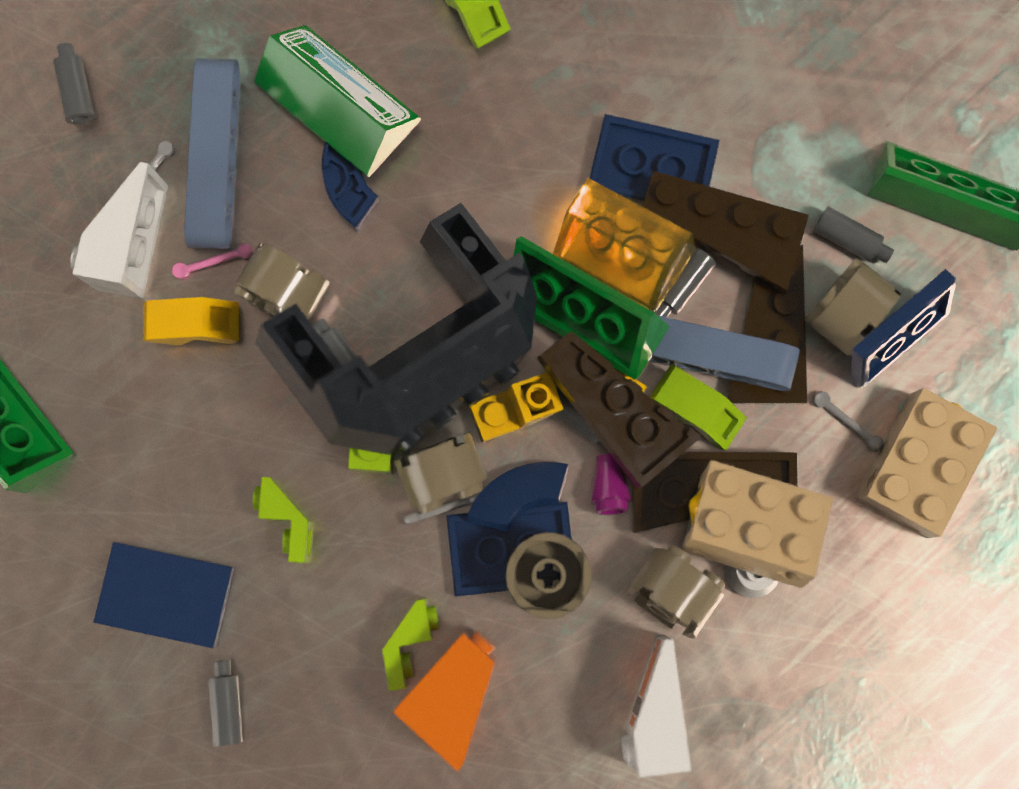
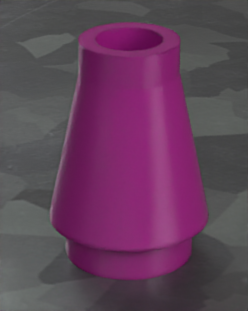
M610 453L596 456V471L591 504L595 505L596 514L618 515L628 512V503L632 499L623 470Z

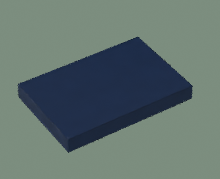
M604 114L586 192L643 205L653 171L710 186L720 140Z
M946 269L942 271L852 349L850 379L859 388H864L950 313L956 285V278Z
M559 502L558 506L540 505L527 509L515 518L508 532L468 523V513L446 515L454 595L457 597L509 591L506 580L508 561L515 548L531 536L542 533H557L572 540L568 502ZM545 563L544 570L537 571L536 578L542 579L545 587L551 586L552 580L559 579L560 573L553 570L552 563Z
M113 542L93 623L214 649L217 647L235 567Z

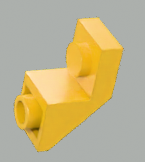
M207 297L147 300L143 302L144 342L181 346L193 340L227 344L239 341V302Z
M546 372L511 384L508 390L482 399L477 404L469 407L480 440L482 443L521 430L563 411L564 408L553 379Z

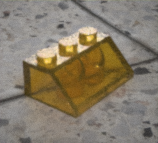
M587 178L566 211L553 255L656 313L695 252V245L691 232Z

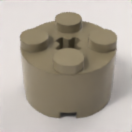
M260 242L235 282L232 292L249 301L250 305L268 315L271 313L275 316L296 303L308 320H310L331 283L313 269L308 274L309 270L292 256L269 244Z
M855 258L804 320L838 349L850 356L852 349L873 328L880 324L899 300L902 293L864 262L862 263L859 259Z
M471 432L462 435L464 440L462 443L458 444L456 437H452L413 452V455L408 456L410 462L408 464L405 463L403 457L393 461L411 508L418 507L420 514H424L442 507L443 503L446 502L445 497L457 493L459 499H463L483 491L482 481L486 480L488 476Z
M542 533L527 538L515 548L508 561L506 580L512 598L524 611L535 617L554 619L569 614L583 602L590 590L592 571L586 554L576 542L561 534ZM545 563H552L553 570L560 573L559 579L552 580L550 587H545L544 581L536 578L537 571L544 570Z
M671 544L667 550L654 548L627 586L626 592L628 595L637 592L639 595L635 602L642 609L671 629L675 623L680 624L686 628L682 635L694 639L723 598L721 590L725 586V582L711 571L704 570L703 573L689 563L692 558L675 545Z

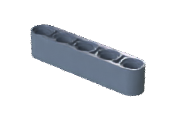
M197 58L194 63L184 223L185 242L188 248L229 249L231 244L240 94V68L236 59Z
M659 316L670 327L649 361L668 366L674 365L678 368L779 391L791 390L800 353L798 348L780 342Z

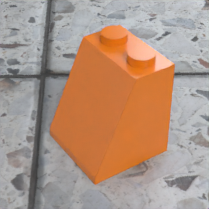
M465 630L393 711L395 715L456 771L464 763L496 659L491 653L495 646L478 630L473 635Z

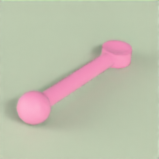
M242 243L236 250L192 264L176 263L172 268V273L176 278L182 280L187 278L190 272L237 257L247 259L251 257L253 249L249 244Z

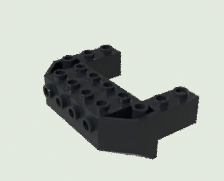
M462 203L431 220L420 240V244L465 301L464 305L371 366H368L360 355L342 365L296 303L260 325L255 344L329 444L386 455L391 454L400 447L406 452L424 439L425 436L422 434L424 430L433 424L437 429L445 426L457 416L455 409L466 402L469 407H472L489 394L487 387L496 381L502 386L520 372L517 366L532 348L537 302L535 287L521 254L518 253L506 261Z

